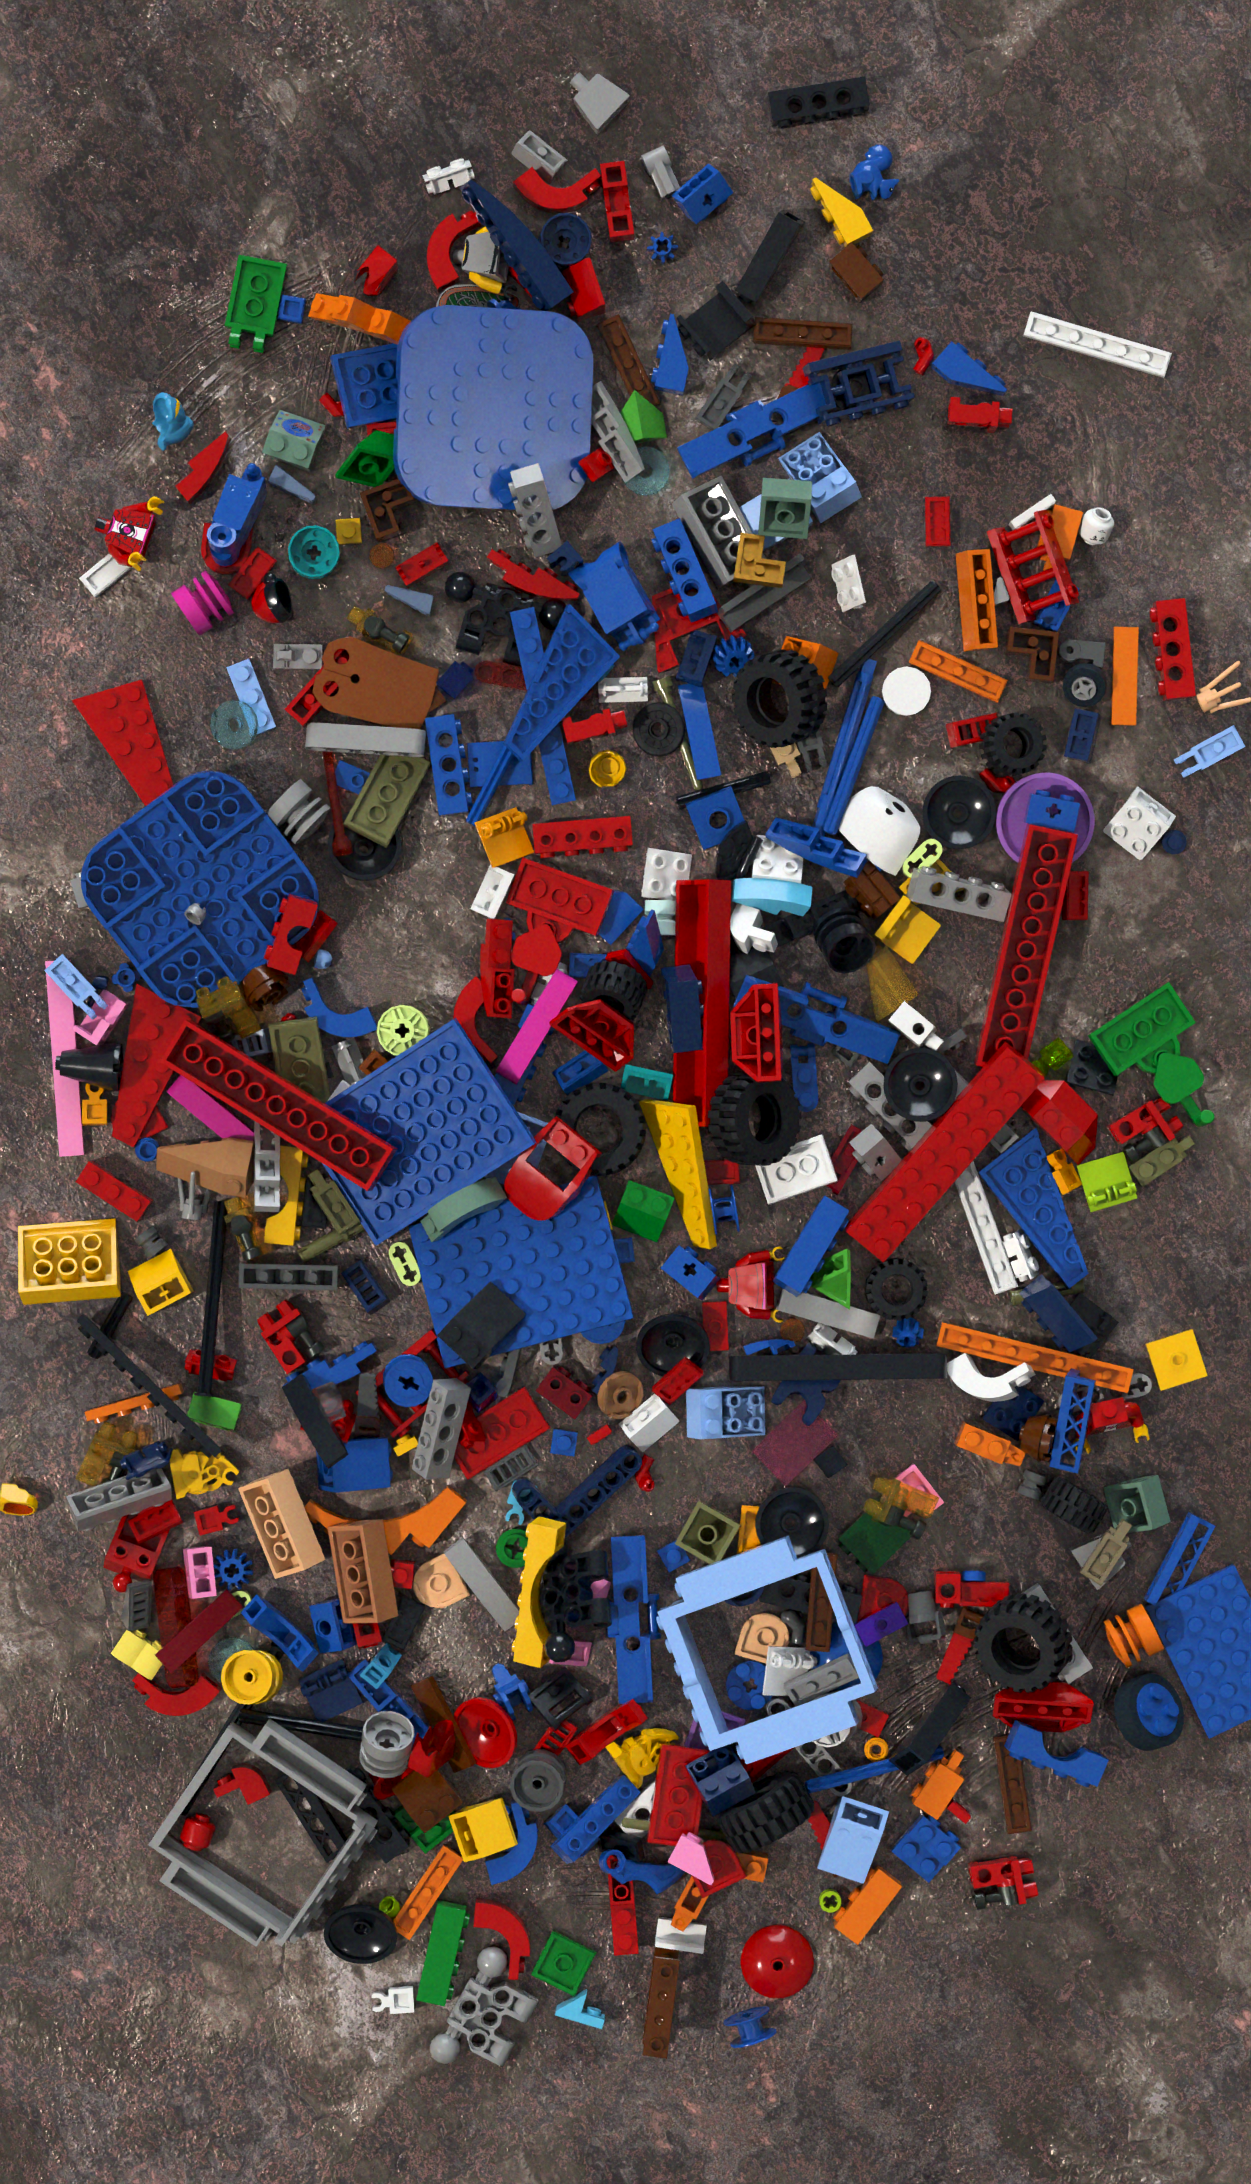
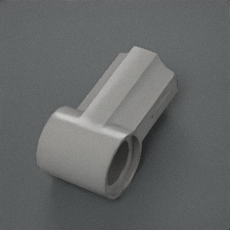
M661 146L641 155L643 165L648 175H651L661 199L671 197L680 186L672 171V164L665 147Z

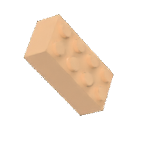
M289 1469L261 1477L238 1488L275 1579L306 1570L325 1560L322 1548L318 1543L313 1526L307 1516L303 1501L299 1496Z

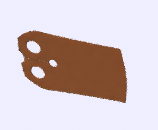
M345 637L328 643L322 656L324 669L320 674L316 675L312 691L318 702L326 710L387 727L421 728L432 703L439 669L404 658L353 637ZM338 649L347 650L349 653L348 662L345 664L336 663L334 660L335 651ZM357 674L360 678L359 682L352 683L350 677ZM334 681L338 684L339 691L335 696L325 695L323 686L326 682Z

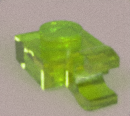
M1058 1037L1039 1051L1042 1057L1033 1061L1032 1064L1041 1070L1045 1077L1050 1067L1056 1071L1072 1059L1074 1055Z

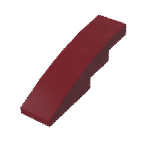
M226 1589L155 1654L156 1658L170 1673L174 1672L243 1608L242 1605Z

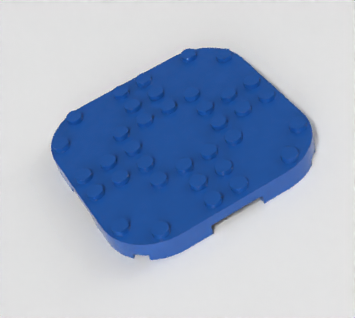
M443 305L427 309L419 313L407 324L400 336L397 347L396 379H398L393 462L399 481L411 495L419 501L433 506L516 510L513 501L517 500V496L512 498L508 483L513 482L510 472L538 463L552 510L570 502L580 492L587 478V474L578 462L590 454L593 352L584 331L570 318L555 312Z
M218 771L196 772L178 781L99 840L87 854L81 872L82 893L90 910L103 927L108 930L155 994L175 1006L198 1008L220 999L238 986L253 968L265 964L267 960L263 958L267 945L272 946L275 936L271 935L275 921L280 922L282 913L279 912L281 901L283 898L287 899L289 893L319 904L317 885L310 870L252 793L235 777ZM194 903H199L201 909L206 908V917L200 925L190 922L184 914L188 907ZM316 910V913H315V916H314L312 925H313V923H314V921H315V918H316V916H317V910ZM304 926L293 927L288 932V942L293 945L310 928Z

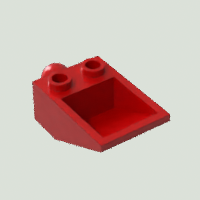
M155 1506L143 1509L138 1514L122 1516L105 1556L103 1566L105 1569L118 1573L112 1582L114 1589L118 1592H126L127 1584L132 1583V1579L137 1581L152 1579L171 1529L138 1544L128 1521L155 1508Z

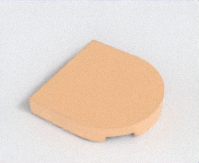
M444 1553L423 1563L415 1573L413 1580L415 1595L421 1603L429 1607L444 1608L470 1596L463 1578Z
M762 1612L751 1616L742 1626L734 1654L766 1664L768 1646L788 1647L789 1632L786 1624L782 1622L780 1617L772 1613Z

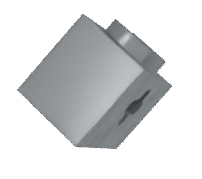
M872 1124L849 1142L855 1150L852 1155L860 1164H863L862 1167L870 1176L875 1174L881 1181L902 1161L887 1140Z

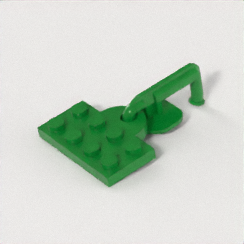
M1169 982L1088 1035L1114 1076L1136 1064L1140 1070L1149 1074H1155L1153 1085L1162 1100L1168 1104H1175L1180 1101L1197 1127H1203L1214 1121V1113L1210 1110L1201 1112L1190 1095L1202 1086L1204 1075L1195 1060L1180 1056V1043L1177 1035L1196 1022Z

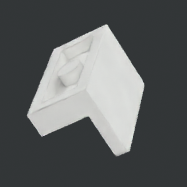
M654 1393L632 1412L633 1414L622 1420L619 1426L628 1438L644 1452L678 1424L679 1419L666 1406L663 1400Z
M658 1917L655 1947L704 1954L707 1924L690 1922L683 1932L671 1925V1918Z

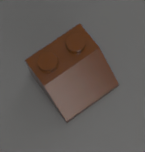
M440 1769L428 1778L413 1770L391 1788L407 1813L424 1833L463 1803L460 1793Z

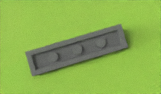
M801 553L786 563L782 588L753 585L720 607L717 614L730 633L811 579L802 565L805 559Z

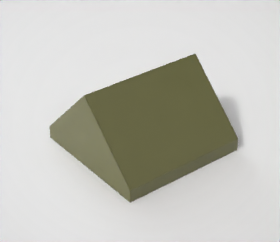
M698 1501L675 1544L708 1564H712L723 1559L741 1525L725 1513Z

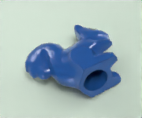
M878 144L869 148L868 152L865 153L866 160L858 163L849 175V182L855 200L859 199L865 191L869 192L872 200H875L877 197V191L879 196L886 200L892 195L894 187L899 183V179H883L881 172L891 166L893 158L886 146Z

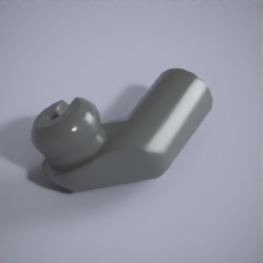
M794 1610L783 1611L781 1614L782 1622L787 1623L793 1629L791 1642L803 1644L805 1632L804 1619Z

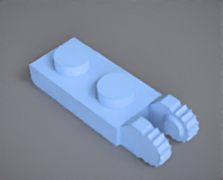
M1233 725L1190 748L1189 752L1174 759L1175 764H1181L1187 758L1194 756L1197 765L1183 770L1181 775L1184 778L1199 769L1203 770L1244 748L1245 745Z
M64 954L59 956L44 970L76 1006H80L91 1019H95L97 1015L84 1002L90 996H92L99 1007L103 1009L108 1007L107 1003L95 992L96 989Z

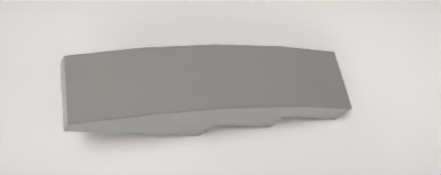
M600 381L592 387L591 423L602 438L598 441L599 444L610 455L612 464L626 483L645 468L625 421Z
M254 1121V1212H279L280 1136Z
M783 1288L776 1310L873 1339L880 1319L879 1314L850 1306L849 1310L836 1301L801 1292L796 1297Z
M462 1537L446 1549L444 1554L504 1631H507L515 1625V1620L519 1615V1608L510 1599L489 1568Z

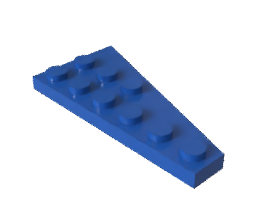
M567 604L503 743L519 761H523L620 658L618 653L571 604Z

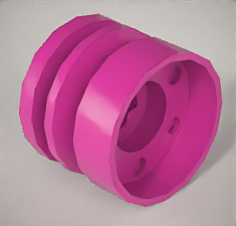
M206 570L201 573L206 581L204 585H201L196 577L192 579L196 587L195 591L192 592L186 585H182L171 593L199 636L213 628L209 618L211 615H214L221 622L224 621L219 612L220 609L224 608L229 617L234 614L229 597L217 579L208 574Z

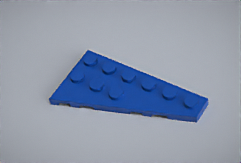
M1036 1127L980 1170L978 1174L1061 1281L1070 1289L1089 1273L1080 1248L1077 1245L1072 1231L1073 1228L1067 1217L1063 1200L1046 1158L1047 1155L1042 1147Z

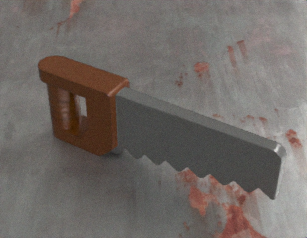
M361 1373L359 1375L358 1407L354 1438L380 1437L381 1416L378 1413L376 1374ZM359 1425H372L373 1427H359Z

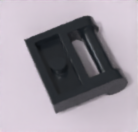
M566 1667L562 1668L528 1695L534 1708L546 1720L553 1731L558 1730L561 1727L560 1724L584 1705L588 1706L593 1702L589 1693ZM576 1692L579 1697L556 1716H553L550 1711Z

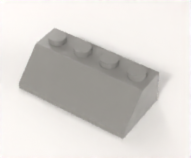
M719 476L682 494L672 503L718 590L733 583L740 533L753 534L723 477ZM764 553L762 554V559H766Z
M154 1468L140 1478L134 1477L126 1480V1476L68 1495L66 1499L72 1520L79 1532L91 1530L96 1525L105 1522H114L128 1514H138L143 1509L152 1506H161L166 1501L172 1500V1491L161 1468Z

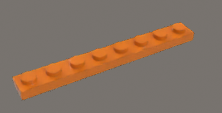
M943 1322L936 1345L1015 1366L1025 1362L1035 1371L1064 1378L1071 1368L1080 1370V1377L1096 1380V1386L1124 1393L1129 1391L1134 1370Z

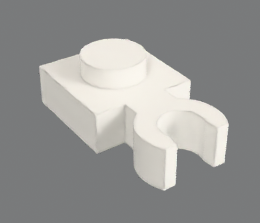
M413 1986L389 1987V1995H385L380 1991L372 1993V1998H380L382 2001L380 2005L372 2007V2010L375 2012H380L385 2007H390V2014L415 2012Z

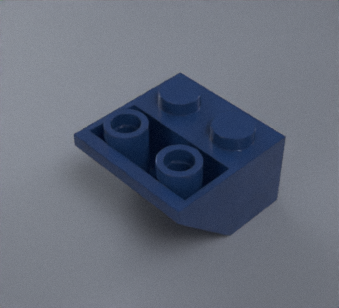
M730 1744L714 1749L685 1765L712 1816L756 1793L749 1775Z

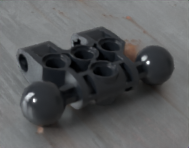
M465 572L452 573L445 582V592L450 600L457 603L466 602L471 598L481 601V604L465 611L455 649L479 655L485 634L488 631H492L497 636L506 635L508 637V644L503 663L520 668L522 666L510 612L534 607L536 617L540 618L543 626L549 630H555L566 607V604L559 599H551L543 604L533 601V595L488 582L485 587L477 585L474 579ZM505 594H510L514 597V604L509 608L503 607L500 603L501 597ZM474 611L483 613L484 620L481 624L475 625L470 621V616ZM497 618H504L508 623L507 628L502 632L494 629V621Z
M564 1542V1546L554 1554L547 1564V1573L543 1575L544 1587L540 1599L543 1606H545L546 1625L551 1626V1634L545 1640L544 1650L549 1659L554 1662H565L574 1654L575 1643L573 1638L566 1633L565 1625L583 1633L612 1625L610 1599H593V1592L590 1588L593 1582L608 1578L606 1551L593 1550L568 1556V1547Z

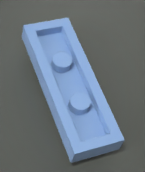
M250 659L226 667L253 736L277 728Z

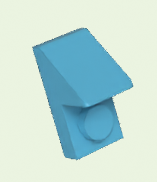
M587 1989L556 2006L555 2016L599 2029L603 2028L605 2014H602L601 2010L595 2007L588 2006L587 2009L583 2008Z

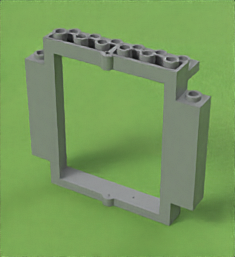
M270 1718L257 1737L231 1722L148 1844L172 1861L159 1881L256 1947L261 1940L266 1942L273 1930L278 1933L274 1942L281 1947L286 1940L295 1944L298 1938L303 1940L311 1929L308 1926L311 1919L317 1920L324 1910V1907L321 1906L324 1900L330 1901L337 1891V1888L334 1887L337 1881L341 1880L343 1882L351 1870L348 1868L352 1860L358 1861L364 1852L361 1846L365 1841L370 1843L378 1831L374 1828L378 1820L359 1808V1805L367 1795L363 1792L367 1784ZM232 1738L355 1821L351 1827L354 1829L294 1918H291L168 1834Z

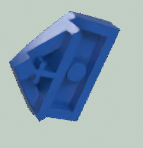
M615 890L599 935L611 945L644 909L625 891Z
M764 1339L742 1346L748 1356L767 1347H770L772 1355H776L796 1345L794 1341L785 1339Z

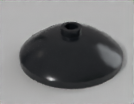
M951 776L936 783L927 793L922 807V818L929 835L940 842L942 846L951 849H967L979 844L989 835L996 819V806L992 794L981 782L968 776ZM955 809L962 811L961 818L954 817L953 812Z
M349 812L342 815L332 826L328 837V853L334 866L345 876L359 881H371L388 874L396 865L401 853L402 844L398 829L386 848L343 826ZM366 846L368 851L363 853L359 850V847Z
M914 1048L902 1052L893 1059L886 1070L883 1087L888 1104L898 1115L911 1121L926 1122L940 1117L951 1107L957 1094L958 1082L955 1070L946 1057L935 1050ZM919 1081L925 1085V1088L921 1091L915 1087V1084Z
M665 1314L653 1318L642 1327L637 1336L636 1351L639 1360L645 1368L663 1377L685 1356L701 1368L708 1358L710 1342L705 1329L694 1319L680 1314Z
M786 1487L774 1491L761 1503L756 1514L755 1529L761 1545L789 1535L798 1559L820 1549L828 1534L829 1519L823 1503L813 1493L798 1487ZM788 1518L794 1519V1524L792 1526L786 1525V1520Z
M349 1905L336 1910L329 1916L324 1927V1940L327 1947L339 1958L351 1963L369 1964L378 1962L391 1954L397 1942V1929L392 1919L383 1911L368 1905Z

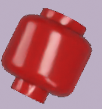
M196 1813V1816L187 1817L180 1834V1838L184 1842L183 1846L194 1851H202L203 1848H208L215 1832V1825L210 1822L208 1815Z

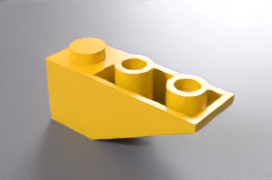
M812 179L811 194L816 202L820 200L824 207L821 210L827 223L832 222L835 228L833 234L839 245L843 243L846 248L851 242L856 244L872 235L873 229L860 207L819 179Z

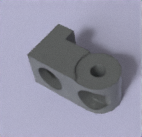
M1070 639L1064 641L1059 646L1058 655L1062 661L1067 663L1075 660L1089 661L1096 667L1103 668L1105 643Z

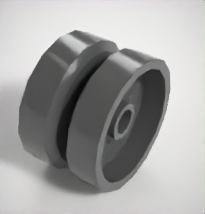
M535 1749L526 1752L519 1758L511 1776L510 1790L514 1800L521 1807L535 1812L549 1810L559 1802L566 1785L567 1771L564 1762L558 1755L548 1750Z

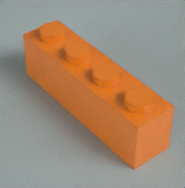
M990 549L967 550L956 553L963 650L966 652L998 648Z

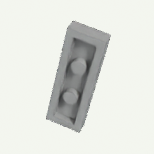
M847 1653L785 1682L784 1690L796 1707L859 1678L853 1660Z

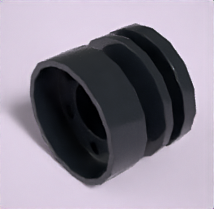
M841 907L826 912L817 920L813 928V938L829 967L835 972L844 974L855 972L863 968L875 953V943L859 914L851 908Z

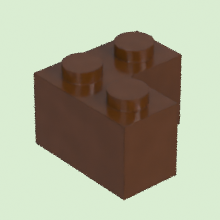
M399 479L360 492L377 542L400 535L401 533L393 511L416 502Z
M1009 627L1007 630L1005 654L1029 657L1026 681L1048 684L1054 681L1059 632Z

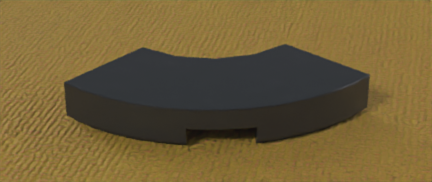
M746 820L734 826L719 845L715 858L717 880L737 878L736 874L742 857L753 840Z

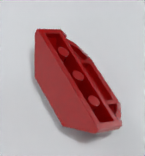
M778 983L755 984L751 986L730 1012L732 1062L756 1082L782 1081V1019Z
M601 999L568 1007L549 1022L550 1026L615 1072L634 1058V1023Z
M1043 1080L1020 1106L1077 1165L1095 1149L1098 1114L1064 1080Z
M1052 1682L1042 1690L1037 1689L1031 1693H1027L1025 1689L1022 1693L1014 1692L1013 1688L1009 1687L1008 1690L1003 1689L995 1694L992 1714L994 1718H999L1011 1728L1015 1719L1038 1728L1040 1731L1063 1733L1082 1724L1091 1723L1093 1701L1068 1683Z

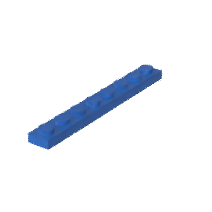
M534 607L510 612L527 690L544 655ZM558 723L539 743L552 805L576 800L561 728Z

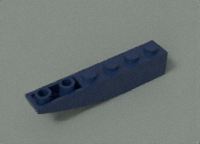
M469 180L460 187L464 200L471 204L476 212L478 221L485 225L490 233L492 242L499 246L504 254L506 263L513 267L518 275L520 284L530 292L532 301L537 308L547 311L573 293V290L545 248L512 211L473 180Z

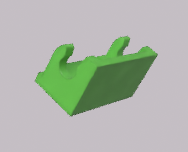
M193 1393L187 1415L194 1422L235 1433L242 1404L217 1397L194 1396Z

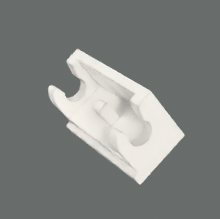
M490 864L470 909L491 919H496L515 875L498 867L492 868Z

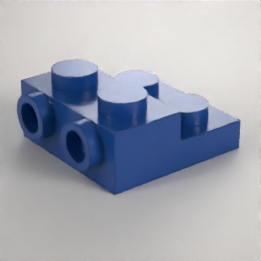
M922 1813L891 1851L929 1883L939 1870L949 1863L961 1846L958 1843L960 1838L950 1830L945 1832L939 1827L941 1825L939 1820L930 1815L927 1817Z

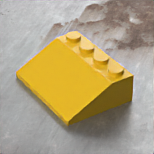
M116 1218L18 1226V1292L23 1305L121 1297Z

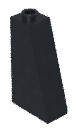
M786 210L778 212L735 291L740 293L739 298L750 304L752 301L757 303L760 300L805 221Z
M953 1682L942 1689L892 1754L889 1761L907 1776L926 1764L970 1701L971 1697L966 1691Z

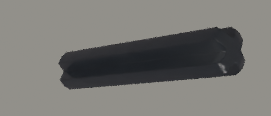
M121 1292V1297L117 1298L100 1328L109 1339L132 1301V1296L125 1292ZM95 1339L87 1354L94 1359H98L102 1352L96 1348L95 1345L98 1342Z

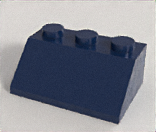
M1042 1274L1019 1292L1024 1299L1021 1301V1304L1029 1313L1034 1311L1038 1315L1037 1323L1044 1331L1049 1329L1054 1334L1051 1339L1059 1349L1065 1347L1069 1352H1072L1098 1339L1055 1286Z

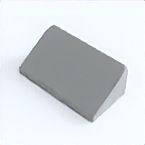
M530 130L516 143L512 151V155L529 169L533 167L538 175L548 184L568 161Z

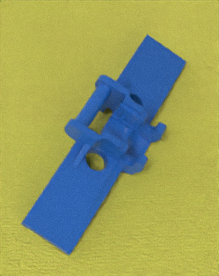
M821 384L806 385L766 405L760 400H756L738 411L727 414L726 419L729 423L677 447L692 479L738 457L741 458L743 464L747 467L752 464V461L776 449H784L786 446L782 436L819 418V415L816 414V409L826 405ZM773 413L781 414L783 417L782 425L773 424L771 421ZM734 433L733 435L738 442V446H734L729 442L730 434ZM770 434L773 439L752 450L751 444L747 445L749 441L761 435Z
M746 975L733 1007L737 1005L752 985L772 983ZM805 982L800 993L778 986L782 1025L791 1028V1035L823 1047L826 1042H830L888 1064L901 1032L843 1010L847 997L843 995L837 997L810 987L811 983ZM807 996L836 1006L835 1011L824 1013L811 1008L808 1004ZM791 1004H798L800 1006L796 1016H791L787 1012ZM837 1021L846 1023V1029L841 1033H836L833 1030V1025Z
M645 1535L611 1537L614 1602L610 1601L612 1625L605 1630L607 1637L616 1638L619 1704H624L631 1699H634L636 1703H653L650 1640L661 1639V1633H658V1623L656 1620V1616H658L657 1600H659V1594H648ZM627 1588H634L638 1592V1596L633 1600H626L624 1598V1591ZM639 1602L647 1603L649 1633H640ZM630 1637L638 1638L640 1641L639 1648L636 1650L628 1649L626 1646L627 1639Z

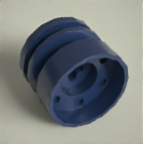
M559 213L550 217L543 225L538 237V241L545 248L560 272L585 259L592 243L591 232L587 223L579 216L571 213ZM560 241H561V242H565V241L568 242V245H567L566 248H565V247L559 248V247H558V244H559Z

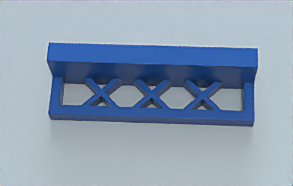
M1071 1368L1065 1377L1049 1466L1077 1474L1080 1471L1096 1380L1080 1377V1370ZM1078 1384L1089 1386L1087 1395L1079 1398L1077 1395ZM1076 1405H1079L1084 1412L1083 1418L1075 1421L1072 1416ZM1074 1427L1080 1437L1078 1441L1072 1444L1068 1437L1070 1429ZM1069 1450L1076 1458L1075 1465L1063 1463L1065 1454Z
M1188 1512L1144 1596L1148 1603L1156 1606L1163 1590L1170 1587L1171 1593H1174L1173 1586L1178 1585L1175 1591L1184 1588L1215 1525ZM1198 1523L1208 1527L1203 1537L1193 1538V1533ZM1192 1544L1195 1552L1193 1557L1182 1561L1181 1556L1186 1546ZM1189 1563L1187 1569L1185 1570L1184 1564ZM1181 1566L1183 1571L1181 1580L1171 1583L1170 1577L1175 1567Z

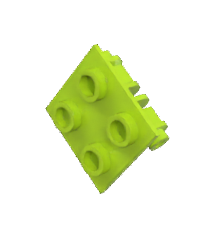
M1124 1152L1077 1165L1090 1212L1137 1199L1136 1186L1132 1181Z

